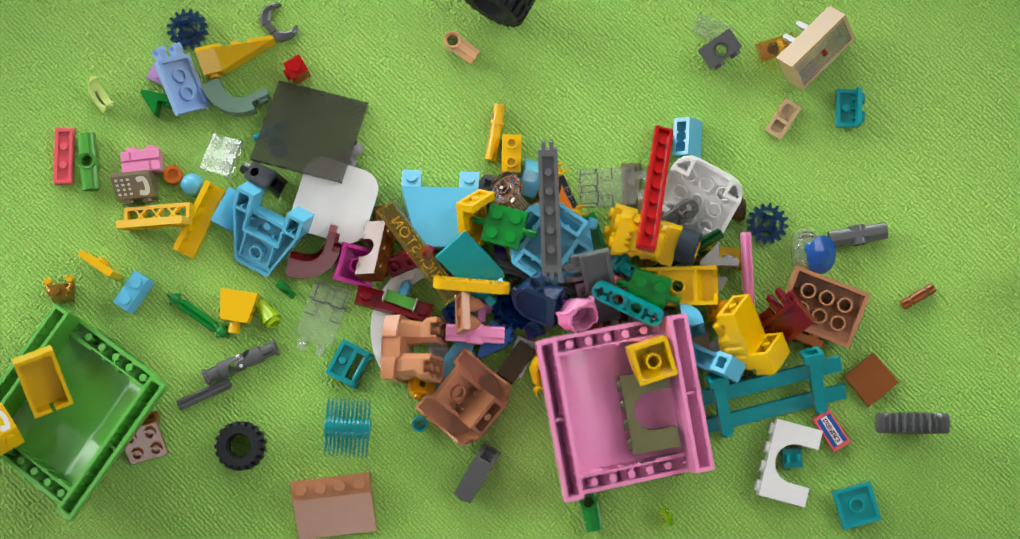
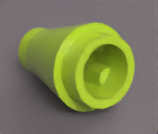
M266 300L256 304L265 327L272 329L281 323V315Z

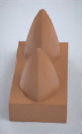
M461 291L455 296L456 334L464 335L468 331L477 329L482 324L476 317L470 315V312L480 310L484 307V304L479 299L469 296L468 291Z

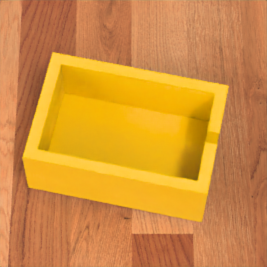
M50 345L11 359L35 419L52 412L49 405L51 402H53L56 410L74 404Z

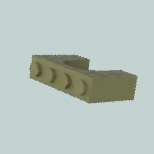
M634 373L618 375L619 380L616 381L617 391L622 393V400H619L621 412L625 411L626 419H623L624 430L629 432V438L626 439L628 450H632V453L635 455L680 447L677 426L672 425L655 429L645 428L637 422L634 414L635 404L639 397L650 391L670 388L669 379L665 378L640 386Z

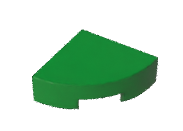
M281 280L277 282L276 287L290 299L297 295Z

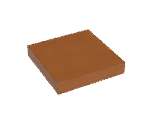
M874 352L843 376L867 407H870L899 383Z

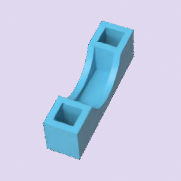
M692 342L697 368L738 383L746 364L732 355L721 351L716 353Z

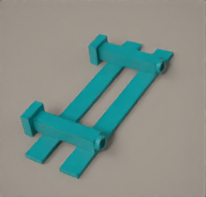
M818 346L800 350V358L805 364L779 370L771 376L759 375L739 380L738 383H729V379L713 373L705 374V380L709 388L701 390L703 405L715 403L717 413L715 416L706 418L708 433L721 431L722 437L729 438L733 436V427L810 407H814L817 414L826 413L828 409L827 403L847 398L844 383L824 387L823 375L842 371L840 356L825 359L824 353ZM809 379L810 392L730 412L729 399Z

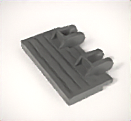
M609 248L571 255V262L562 266V271L564 272L581 270L564 276L566 283L576 282L577 296L569 299H586L588 296H592L591 290L597 281L603 280L616 286ZM602 287L599 288L600 294L603 293L604 288ZM611 291L609 292V295L607 296L608 298H610V296H611V294H612ZM615 295L614 300L618 303V297ZM595 299L598 322L594 324L621 319L619 310Z

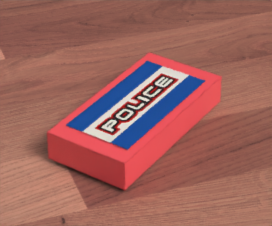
M827 409L826 413L819 414L812 419L818 430L823 431L822 436L832 452H836L850 443V440L830 409Z

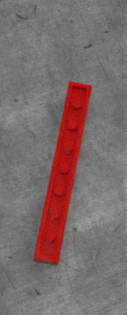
M655 125L635 245V249L652 254L655 253L657 248L673 139V129Z

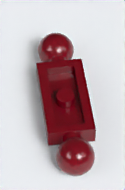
M426 244L421 248L420 255L423 259L430 260L435 256V249L433 246ZM409 249L389 257L388 270L385 277L388 275V272L393 278L418 268L421 264Z

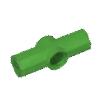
M85 132L78 134V165L81 171L82 191L92 192L100 190L98 171L100 162L97 158L95 133ZM92 158V163L86 166V160Z

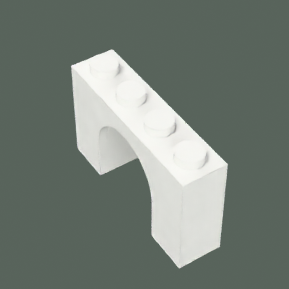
M774 419L769 424L768 433H770L769 441H766L764 444L763 452L766 454L764 460L760 462L759 471H761L760 479H756L754 490H756V495L805 507L809 488L783 480L777 473L775 460L779 451L791 444L819 450L823 431Z

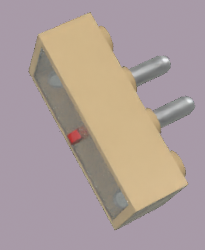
M831 6L824 10L810 25L797 21L795 23L796 27L803 31L797 38L789 34H783L782 36L783 40L790 45L776 57L787 82L801 90H804L855 40L846 14Z

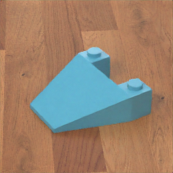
M403 170L401 184L403 201L412 230L424 245L429 244L436 249H444L459 235L456 203L479 189V172L460 171L459 188L423 187L422 170Z
M249 180L237 187L233 200L234 260L268 277L309 232L315 214L297 206L287 213L286 218L261 206L265 188Z

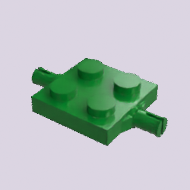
M491 203L485 218L474 215V219H472V223L483 225V232L480 238L482 242L519 251L521 241L525 236L536 239L538 231L527 229L528 212Z
M635 267L633 276L629 281L617 278L615 284L626 288V292L661 308L662 311L668 302L679 306L681 298L670 295L672 278ZM639 304L631 305L632 308L642 310Z

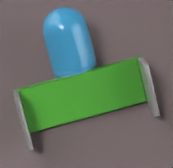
M408 280L402 282L398 293L386 287L382 297V301L385 300L412 310L413 313L418 303V299L409 297L412 283Z

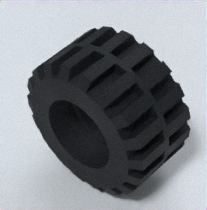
M235 421L225 425V428L219 431V436L215 438L217 443L214 444V449L217 450L215 453L216 457L220 458L218 461L224 464L226 468L236 471L247 470L257 466L260 463L259 461L264 458V452L267 451V447H265L267 440L264 439V433L259 430L258 426L250 422ZM239 434L246 435L251 442L250 452L242 458L236 457L231 450V442Z

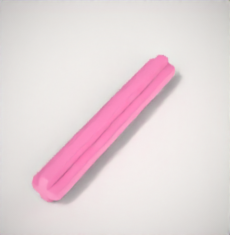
M741 232L743 295L750 294L755 306L751 232Z

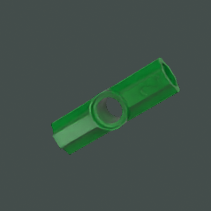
M595 492L584 494V498L591 496L594 499V503L590 507H586L583 504L584 499H579L586 531L593 532L604 529Z

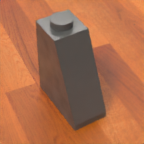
M486 443L483 444L454 492L460 500L468 503L472 502L501 452Z

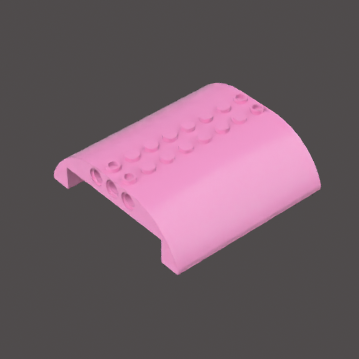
M687 313L664 316L658 326H650L638 320L583 332L569 333L535 342L565 503L584 499V494L679 473H701L715 470ZM658 335L667 336L678 374L668 377L670 388L650 391L639 397L635 404L634 414L637 422L645 428L655 429L672 425L677 426L680 447L634 455L632 450H628L626 439L629 438V432L624 430L623 419H626L625 411L621 412L619 400H622V393L617 391L616 381L619 380L618 375L633 373L624 346Z

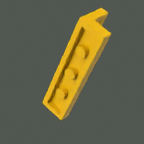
M205 180L193 204L192 226L182 227L172 248L173 250L195 259L212 224L210 219L226 193L225 189Z
M184 202L124 208V220L116 221V228L133 231L192 226L193 203ZM186 207V216H179L177 213ZM166 209L171 212L168 217L161 216ZM152 210L155 214L153 218H146L145 215ZM131 212H136L139 215L138 218L131 219Z

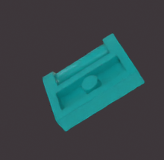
M343 339L325 373L357 389L358 381L369 360H372L374 355ZM359 353L363 357L350 380L346 378V375Z

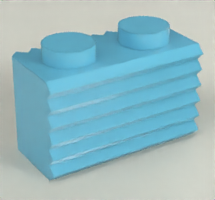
M136 270L133 271L129 280L126 281L127 283L124 284L125 287H122L118 296L115 297L116 300H113V303L132 314L137 310L155 283Z

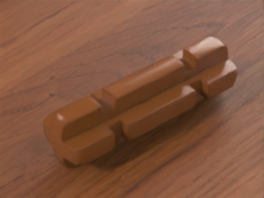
M932 283L928 284L924 289L922 288L909 295L908 298L902 299L900 305L906 310L912 307V304H917L934 294L936 288Z

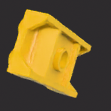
M718 265L641 268L672 278L670 295L681 298L679 306L681 304H719ZM677 280L683 283V289L680 292H676L673 289V283ZM668 302L665 306H678V305Z

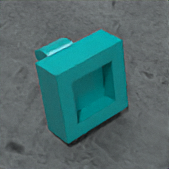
M801 448L781 449L782 469L803 467Z

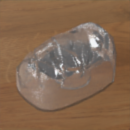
M801 228L792 236L790 246L793 265L807 270L809 268L805 245L811 243L818 236L811 228Z

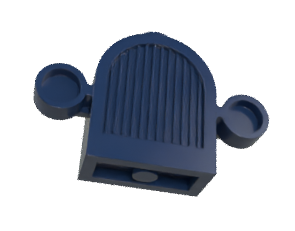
M540 273L533 274L531 278L526 279L519 287H513L511 291L513 305L520 315L530 320L526 327L531 334L539 335L544 326L551 329L557 324L555 312L559 311L563 306L564 288L549 282L546 283L545 277Z

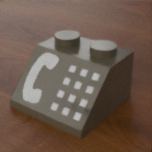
M150 170L110 174L116 199L123 203V205H134L137 201L153 203L155 199H160L158 177Z

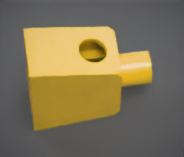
M221 288L220 318L221 320L229 321L228 333L239 334L241 323L251 324L256 311V304L260 299L259 294Z

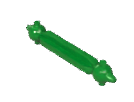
M167 293L171 306L178 305L179 309L210 331H215L217 338H230L226 325L219 326L216 320L187 300H182L181 293Z

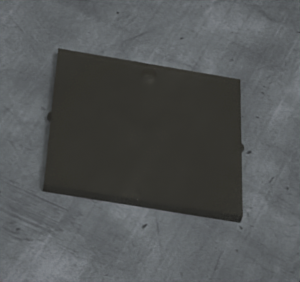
M279 80L266 117L263 119V125L250 160L342 183L354 146L357 144L356 140L368 108V102Z

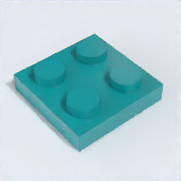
M870 481L831 491L843 530L882 520Z

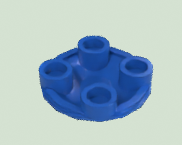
M824 235L817 236L811 243L805 245L810 271L822 274L832 268L836 259V247L829 237Z

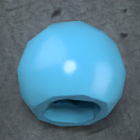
M193 173L185 175L181 180L183 192L189 197H197L204 184L203 178Z

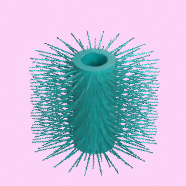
M328 397L324 422L325 454L327 445L329 446L328 451L331 453V438H333L332 455L334 456L335 445L337 456L340 446L341 455H343L345 439L346 457L349 438V457L351 455L352 440L354 442L353 457H355L356 438H358V456L360 440L362 438L361 454L363 457L366 439L365 452L367 458L368 440L370 439L371 402L369 401L367 419L366 400L362 419V399L360 417L358 418L357 399L355 418L354 401L352 402L350 418V398L347 406V418H345L346 398L344 400L343 415H341L342 400L340 399L339 412H337L338 402L336 401L335 417H333L334 398H332L330 413V400Z

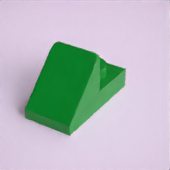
M141 89V95L158 119L162 105L164 108L173 110L167 94Z

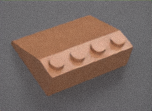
M794 266L785 292L788 293L792 290L816 320L815 323L804 331L850 348L871 294L800 266Z
M371 472L290 482L299 539L377 531Z

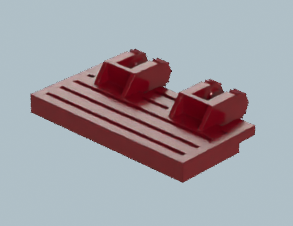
M777 288L774 293L781 303L776 297L769 294L766 300L771 307L767 308L760 315L759 313L757 314L765 334L783 332L786 343H788L815 323L816 320L792 290L786 293L783 289Z

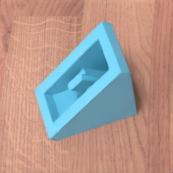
M525 158L520 176V194L532 199L535 198L539 189L538 162ZM518 183L517 191L519 192L520 184Z

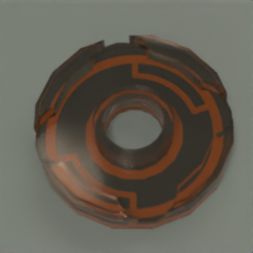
M503 172L490 183L492 186L488 191L495 193V200L491 203L507 207L519 198L522 193L523 182L516 173Z

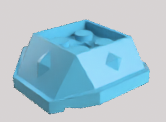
M559 202L561 264L563 266L571 262V255L593 251L589 222ZM540 203L530 205L526 210L529 213L526 223L527 229L538 231L536 239L525 236L521 241L519 251L509 249L512 265L530 277L535 273L542 274ZM579 270L572 272L562 271V283H558V276H554V285L566 283L564 281V276L566 274L578 272ZM546 276L547 282L550 283V276Z

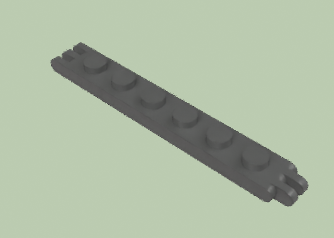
M541 140L542 148H538L542 275L545 277L546 283V276H550V284H554V276H558V283H562L557 147H553V140H549V148H546L545 140Z

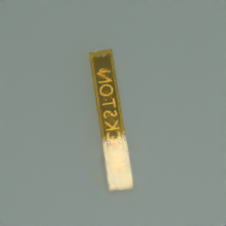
M393 199L376 211L432 287L435 276L450 277ZM423 250L427 253L429 258H425L423 256ZM434 288L446 305L455 300V296L461 292Z

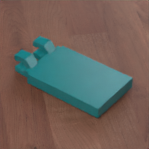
M465 230L436 255V258L454 277L507 282L503 278L505 277L504 270ZM470 292L475 298L478 297L480 299L482 297L490 306L497 302L495 300L496 297L492 293Z

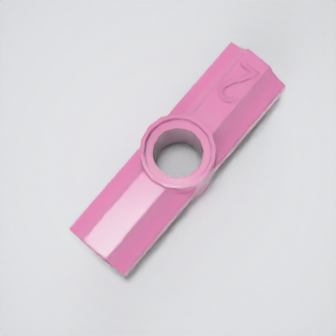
M446 324L445 341L466 342L467 344H504L505 327L481 324L477 329L462 335L456 334V324Z

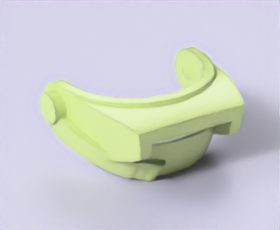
M91 76L88 81V93L100 111L104 113L113 108L115 103L106 94L98 78Z

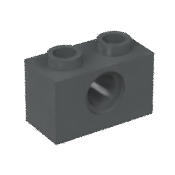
M728 28L699 49L698 53L710 69L714 67L717 70L725 64L724 59L729 56L732 59L741 53L739 49L742 45L731 29ZM718 45H723L726 48L725 55L719 56L716 54L715 49Z

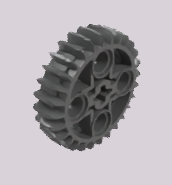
M877 413L875 415V427L877 433L948 434L950 432V416L945 413Z

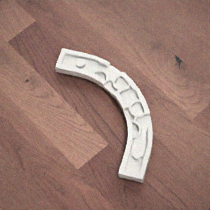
M420 266L391 278L382 291H385L387 287L389 290L398 293L403 281L408 280L413 286L429 277V275ZM373 310L371 343L375 358L381 369L382 330L385 316L390 314Z

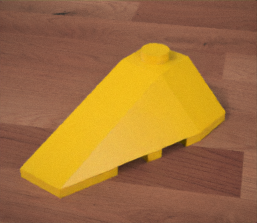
M270 35L250 38L247 40V43L238 42L237 40L231 41V44L228 46H220V43L195 48V52L206 79L213 80L217 77L221 79L222 76H226L274 46L276 41Z

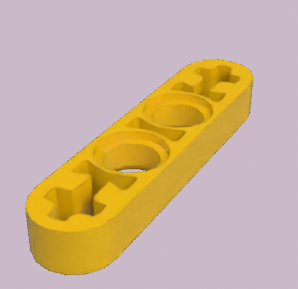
M435 276L433 280V287L436 289L492 294H509L510 283L504 281Z

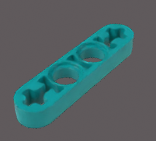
M597 281L592 287L591 293L595 299L650 326L660 325L664 318V312L661 308L606 281ZM600 287L604 288L602 294L599 293ZM611 291L612 294H611L610 298H608L607 296L609 295V292ZM621 295L624 302H615L614 296ZM639 304L642 310L635 312L631 305ZM654 313L657 314V318L655 320L652 319V315Z

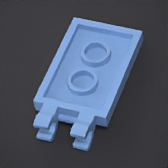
M173 43V46L168 47V52L171 55L169 57L164 46H159L156 48L157 50H153L152 55L158 60L154 65L175 116L210 107L189 54L184 55L181 43Z

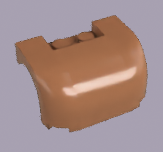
M464 347L452 363L456 366L432 395L426 393L415 407L417 411L461 446H465V444H469L472 441L477 442L507 406L510 401L508 396L512 388L507 381Z

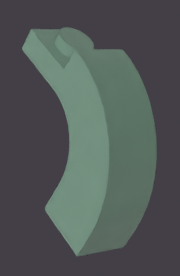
M218 77L201 85L205 95L217 109L235 117L257 114L255 106L265 105L271 99L266 87L245 97L231 96L226 92Z

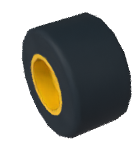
M684 228L675 248L674 261L692 266L698 255L703 234Z

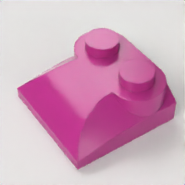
M342 242L339 255L335 261L332 279L371 288L372 282H364L355 275L358 257L368 255L372 249Z

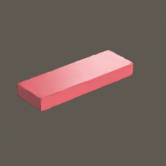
M55 128L54 185H74L75 128Z

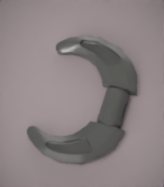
M271 3L261 12L260 23L262 27L264 26L275 41L292 39L298 31V26L295 25L292 30L286 32L276 30L270 22L271 13L276 8L281 7V4Z

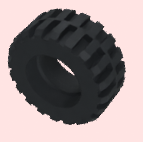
M465 0V2L491 21L493 20L507 27H517L523 23L535 0Z

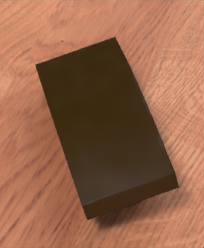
M520 340L496 374L512 385L534 356L536 350Z

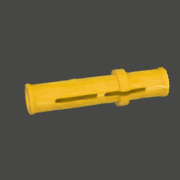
M494 104L492 120L489 122L491 126L484 160L496 162L501 130L504 127L503 119L506 106L503 104Z

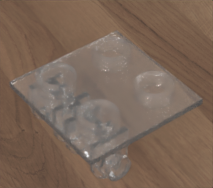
M213 133L199 168L221 174L230 179L235 169L233 165L238 164L235 162V159L239 160L237 156H240L244 148L242 147V141Z

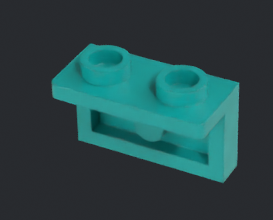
M862 87L835 90V128H859L864 123L865 112L862 111V104L865 102V93H862Z

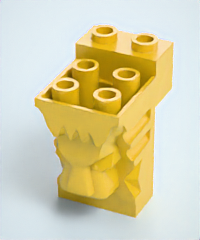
M616 203L615 208L611 207L608 219H611L610 226H605L603 237H606L605 243L608 244V248H611L610 254L622 255L627 253L629 257L637 255L640 259H648L671 267L675 248L682 232V226L660 220L657 248L655 253L652 254L635 249L640 220L638 209Z
M750 294L732 296L716 316L717 321L712 326L718 335V345L721 352L732 355L746 364V370L756 369L758 375L771 376L776 374L790 353L783 332L765 334Z

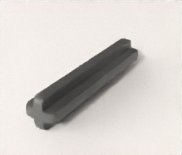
M229 378L223 379L177 400V406L180 410L188 408L232 388V383Z

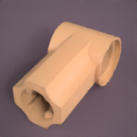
M448 32L444 37L445 49L453 52L470 65L478 57L480 50L461 38L457 32ZM450 38H454L458 43L456 45H449L447 41Z

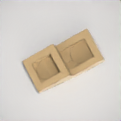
M785 98L765 130L781 140L801 110V107Z

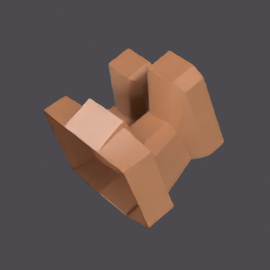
M400 314L385 316L381 339V380L408 384V379L420 378L431 384H441L444 381V359L432 353L414 354V346L430 345L439 348H449L450 341L445 340L446 324H450V322L439 317H428L423 322L412 321Z

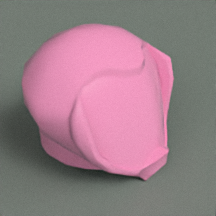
M590 295L586 299H569L559 311L555 312L557 323L564 330L575 333L588 330L594 323L598 322L595 298Z

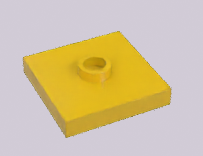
M82 249L79 252L78 257L106 276L116 281H120L123 277L121 273L110 267V262L103 257L97 258Z

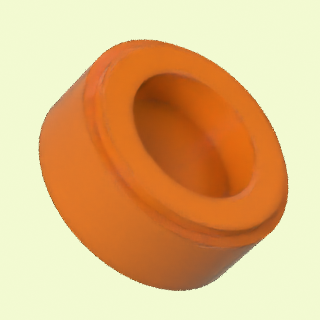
M174 165L168 166L163 172L164 180L170 185L181 183L184 176L182 170Z

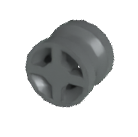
M484 175L479 181V188L493 192L498 181L493 175Z

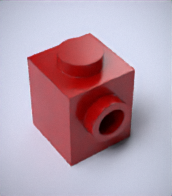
M299 54L283 63L285 67L283 73L288 81L292 79L295 85L311 77L308 68Z

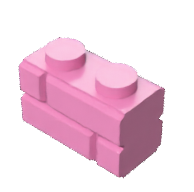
M155 145L145 146L143 150L127 148L126 152L120 153L122 172L150 170L154 174L164 172L163 152Z

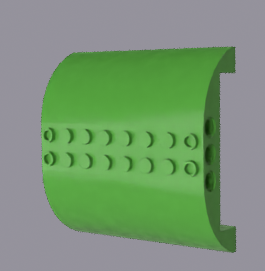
M55 303L17 357L50 345L74 404L56 410L53 402H51L49 405L52 412L35 419L12 363L0 380V403L4 405L25 442L0 457L58 504L56 510L69 521H74L167 390L169 384L153 369L107 335Z

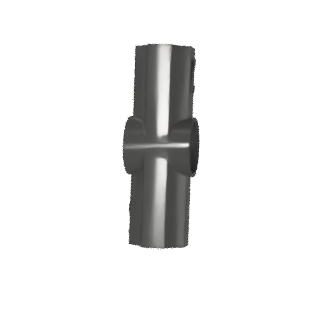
M885 222L871 225L858 224L849 226L846 229L828 231L827 237L834 242L835 247L846 245L859 246L871 241L888 239V227Z

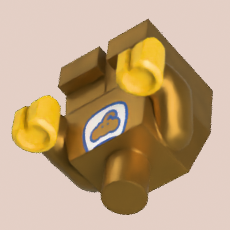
M67 275L65 280L68 283L52 285L53 280L51 278H44L45 290L53 303L75 302V277L73 275Z

